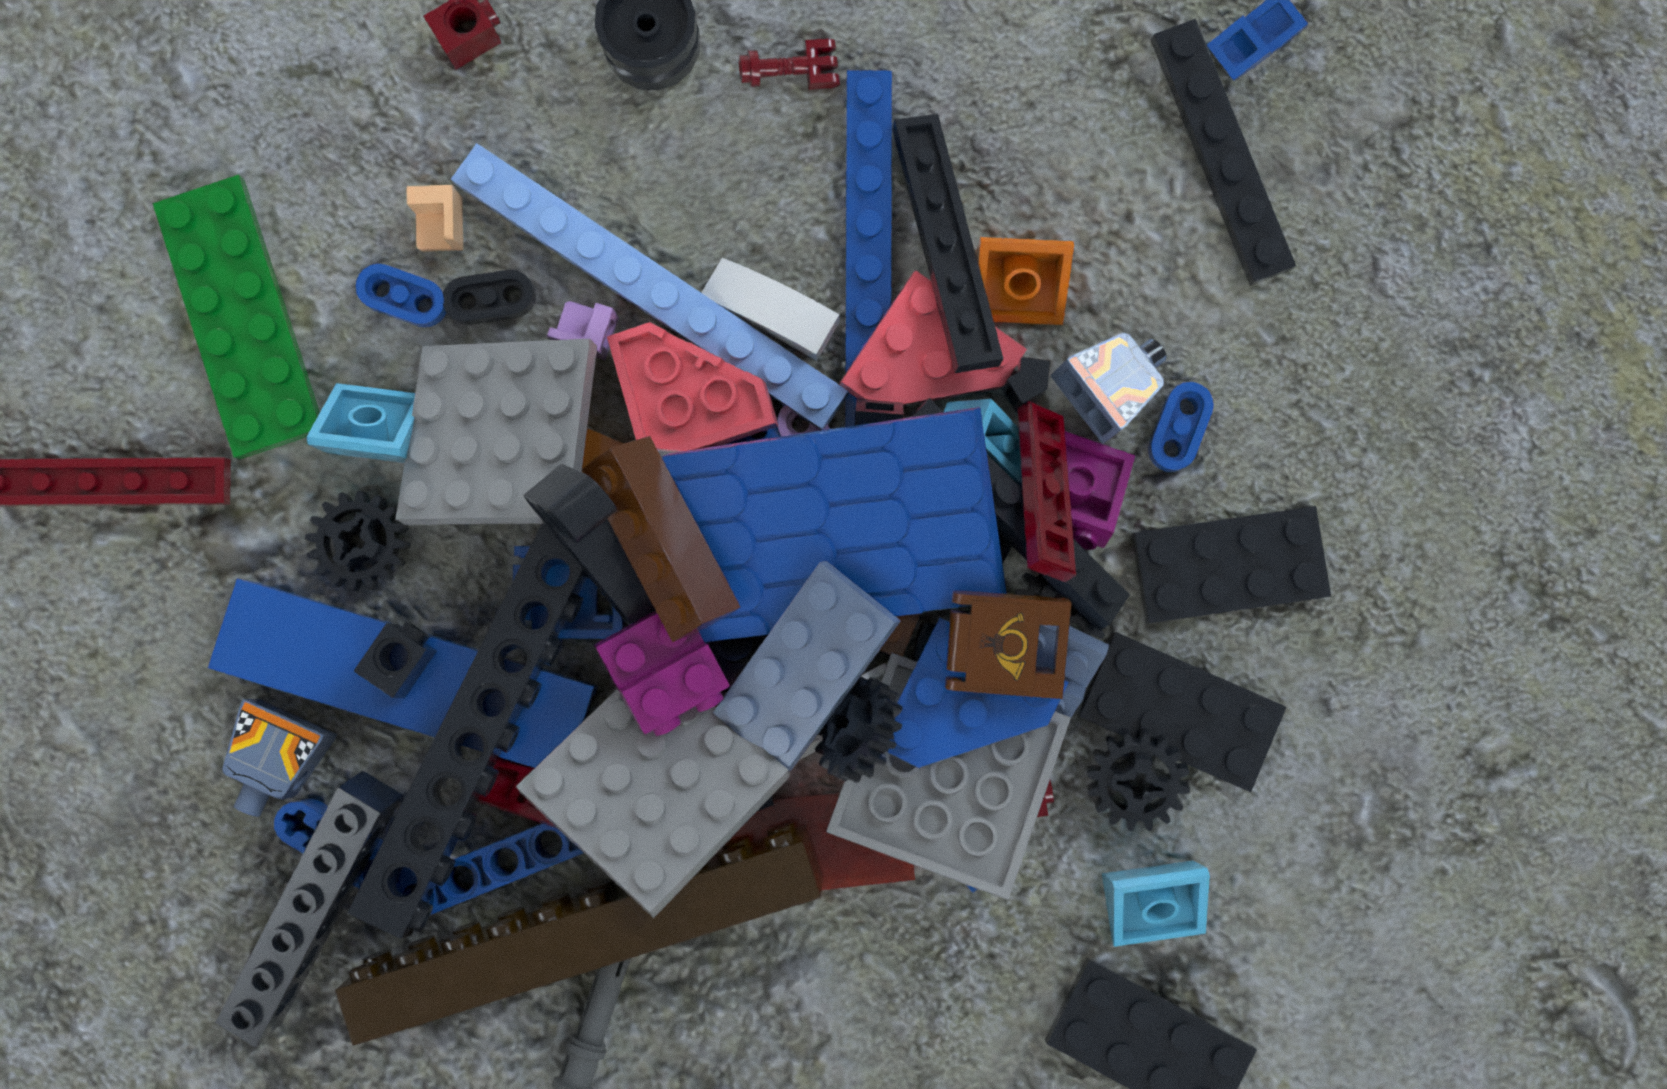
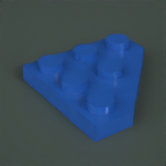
M939 618L897 704L903 707V710L895 717V721L902 724V729L893 733L894 741L897 745L895 749H889L887 753L920 768L1047 726L1061 699L945 689V678L947 676L965 677L966 672H955L946 669L950 622ZM1064 680V690H1063V694H1064V691H1065V689H1066V687H1067V685H1068V683H1069V682L1066 681V680Z

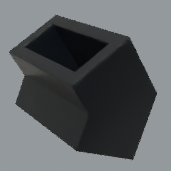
M1021 357L1015 368L1014 375L1006 380L1002 391L1016 414L1020 406L1027 401L1037 402L1048 389L1050 360Z

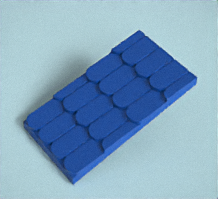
M980 407L681 451L662 456V460L740 605V608L699 631L704 642L768 635L819 562L822 561L829 562L894 616L971 606L953 603L952 591L955 590L1007 594Z

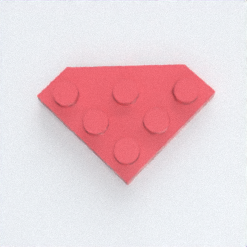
M915 270L839 385L848 390L857 399L903 402V405L918 402L924 403L929 398L935 401L962 394L996 390L1004 386L1027 349L995 327L1004 358L1001 365L955 373L932 283Z
M651 322L607 336L636 440L650 436L656 448L688 451L720 446L778 427L769 392L763 379L725 362L722 358L668 333Z

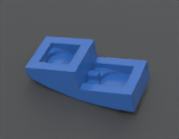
M1266 0L1246 17L1243 15L1207 44V48L1230 78L1235 81L1306 29L1308 23L1290 0Z

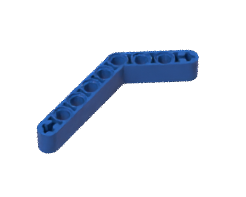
M315 799L299 800L282 806L274 819V829L277 836L283 842L303 854L328 806ZM305 813L303 822L311 828L300 830L299 827L302 821L296 817L297 814ZM541 823L454 858L455 865L448 880L442 887L436 884L430 897L429 903L433 905L431 915L581 855L583 852L559 829ZM546 830L555 831L561 837L563 845L559 854H549L543 849L541 838ZM382 839L379 840L355 885L358 889H360L383 843ZM502 848H509L516 853L518 867L514 872L505 871L499 865L498 854ZM458 866H466L472 871L474 884L471 889H463L455 881V871ZM405 867L398 873L396 885L401 893L410 895L412 887L417 883V877L411 869Z

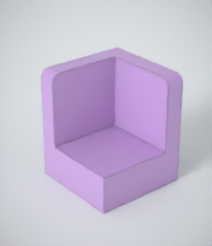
M568 301L564 305L557 329L550 327L547 337L550 340L591 339L597 345L596 358L605 360L610 347L607 336L614 334L619 317L613 308L595 303L594 308Z

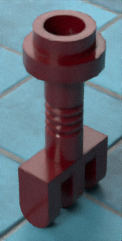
M831 38L805 40L804 56L787 57V59L785 57L759 59L757 50H748L747 55H739L740 82L749 83L750 87H760V77L807 74L808 90L840 86L839 74H821L823 71H832L838 68L837 57L819 56V54L835 52V40Z

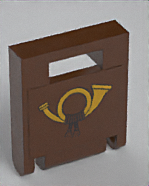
M960 590L952 591V602L961 605H971V612L951 610L946 669L955 672H966L965 677L947 676L945 678V689L1063 699L1071 601L1069 599ZM1040 625L1057 626L1053 669L1036 666Z

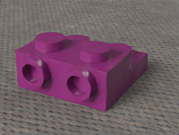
M1065 431L1073 539L1084 550H1094L1097 546L1105 548L1115 531L1135 455Z
M656 611L594 644L637 726L644 734L653 730L656 736H660L672 731L681 724L680 714L694 706L698 712L714 707L723 700L721 691L730 687L711 649L703 641L699 631L672 642Z

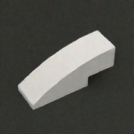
M724 258L720 260L702 291V294L776 342L780 340L816 361L839 324V314L767 276Z

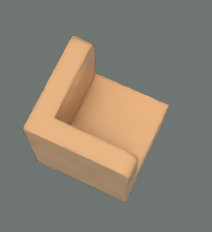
M453 185L407 186V205L416 214L417 248L421 252L462 251L463 198Z

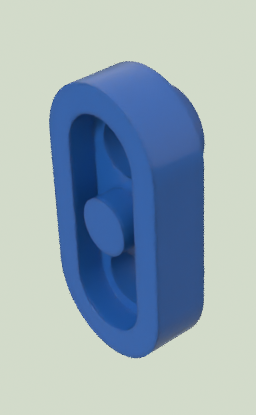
M373 264L363 269L356 280V293L359 299L370 309L418 327H432L442 321L447 313L443 307V290L428 279L385 264ZM385 283L389 284V293L384 297H378V287ZM426 298L432 299L430 310L420 312V302Z
M1185 382L1176 386L1167 395L1148 445L1149 457L1157 468L1166 472H1176L1187 467L1194 460L1214 407L1212 395L1203 385L1196 382ZM1182 400H1188L1193 404L1194 412L1192 415L1182 413L1180 410V402ZM1165 442H1173L1177 446L1178 454L1176 457H1169L1165 454L1163 449Z

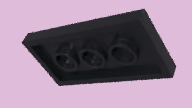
M1316 506L1132 533L1146 624L1331 597Z
M1113 632L1108 643L1109 647L1106 657L1096 671L1078 717L1123 736V729L1126 728L1131 732L1132 738H1139L1143 728H1148L1151 741H1155L1157 737L1164 734L1168 740L1166 750L1176 746L1180 749L1182 757L1179 762L1186 763L1195 769L1251 792L1287 707L1125 635Z
M1089 957L1084 961L1045 1038L1047 1045L1129 1089H1238L1257 1051L1253 1045Z

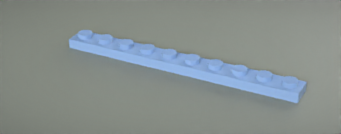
M475 144L450 179L457 187L688 342L722 358L725 362L763 379L770 397L791 409L795 414L819 430L825 429L848 397V390L479 144Z

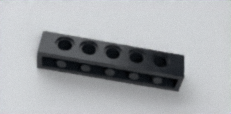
M363 770L337 788L215 1023L255 1048L283 1023L400 803L403 794Z

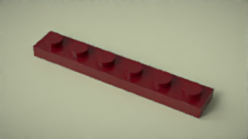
M225 457L0 459V507L230 505L231 459Z

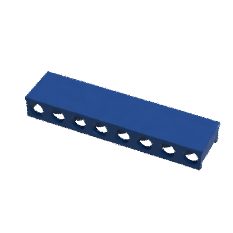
M237 578L208 668L435 737L479 649L428 634L430 638L426 643L437 650L436 654L405 698H392L354 672V669L385 624L390 622L265 584ZM402 644L394 646L389 656L390 663L396 670L402 669L408 660V652ZM509 658L504 660V666L508 673L519 672L526 665ZM542 669L537 678V681L542 683L540 692L530 709L523 707L515 725L520 726L519 735L508 753L502 751L499 757L536 768L587 718L598 685ZM495 691L488 694L484 699L483 710L488 717L497 716L504 710L506 701L503 693ZM478 734L467 737L462 746L481 752L484 749L483 740Z

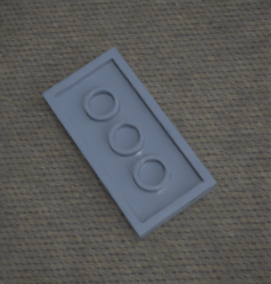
M819 562L713 713L740 737L765 749L790 772L901 621L829 562Z

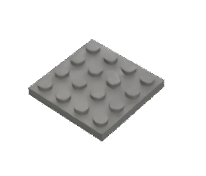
M591 339L423 346L412 416L415 419L407 458L404 462L396 520L404 525L544 523L527 503L523 495L560 464L582 472L597 345Z
M891 653L881 682L889 685V689L898 693L895 701L897 703L917 662ZM1054 712L1047 726L920 768L885 751L887 763L884 766L878 763L874 764V776L869 778L862 775L859 783L850 780L844 782L826 832L1009 900L1071 717Z
M617 689L516 787L535 808L654 918L787 781L790 774L789 770L765 749L740 737L713 713L716 709L715 706L702 712H698L694 706L680 714L681 724L666 734L656 736L653 730L644 734L637 726Z

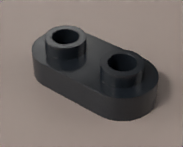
M512 269L455 278L448 283L442 295V304L447 314L463 325L519 318L526 315L533 308L536 301V291L532 282L522 272ZM513 289L520 290L521 296L518 301L514 303L507 302L506 296L509 291ZM468 296H474L476 298L474 307L464 310L462 308L463 300Z

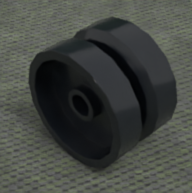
M691 0L598 1L594 26L608 65L621 81L641 90H661L676 85L692 71L699 57L700 32Z

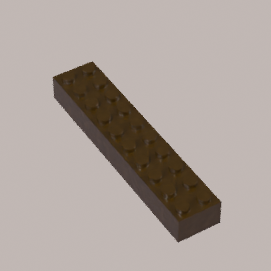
M787 822L766 831L768 837L750 842L748 836H743L728 841L722 847L723 851L716 853L654 918L618 884L615 885L612 879H607L590 885L586 888L587 894L573 899L570 898L569 893L559 894L542 902L543 908L526 913L524 907L515 908L498 915V922L481 927L480 922L475 921L452 930L453 936L447 939L436 941L435 935H431L409 943L407 951L393 956L390 949L371 954L362 959L363 965L348 971L349 978L335 989L352 1045L355 1046L820 899L823 875L807 826L803 825L795 828L793 822Z

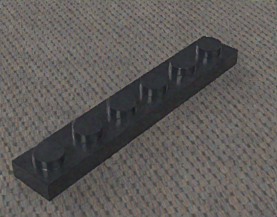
M1196 18L1155 33L1151 43L1249 285L1257 284L1293 270L1296 267L1295 261Z
M932 114L895 119L892 132L954 372L961 373L998 367L1004 358L939 115Z
M929 398L911 417L943 413V411ZM987 455L998 533L1027 560L1023 489ZM1073 539L1076 576L1063 582L1044 574L1041 575L1061 595L1069 599L1071 604L1100 631L1112 623L1130 594Z

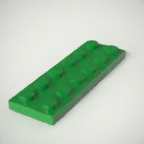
M235 175L152 203L233 458L242 460L306 438L320 410L245 180L240 175Z

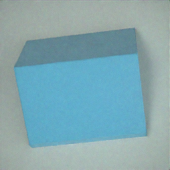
M336 383L307 435V443L329 454L404 463L407 458L415 419L412 416L415 393Z
M1192 860L1102 873L1111 938L1114 947L1206 934L1210 879L1207 867Z

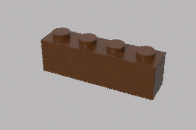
M650 436L610 447L582 469L584 474L590 476L605 491L616 506L617 511L608 520L672 642L705 629L740 608L733 591Z

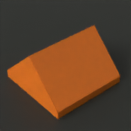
M980 237L975 254L993 321L1063 325L1074 241Z

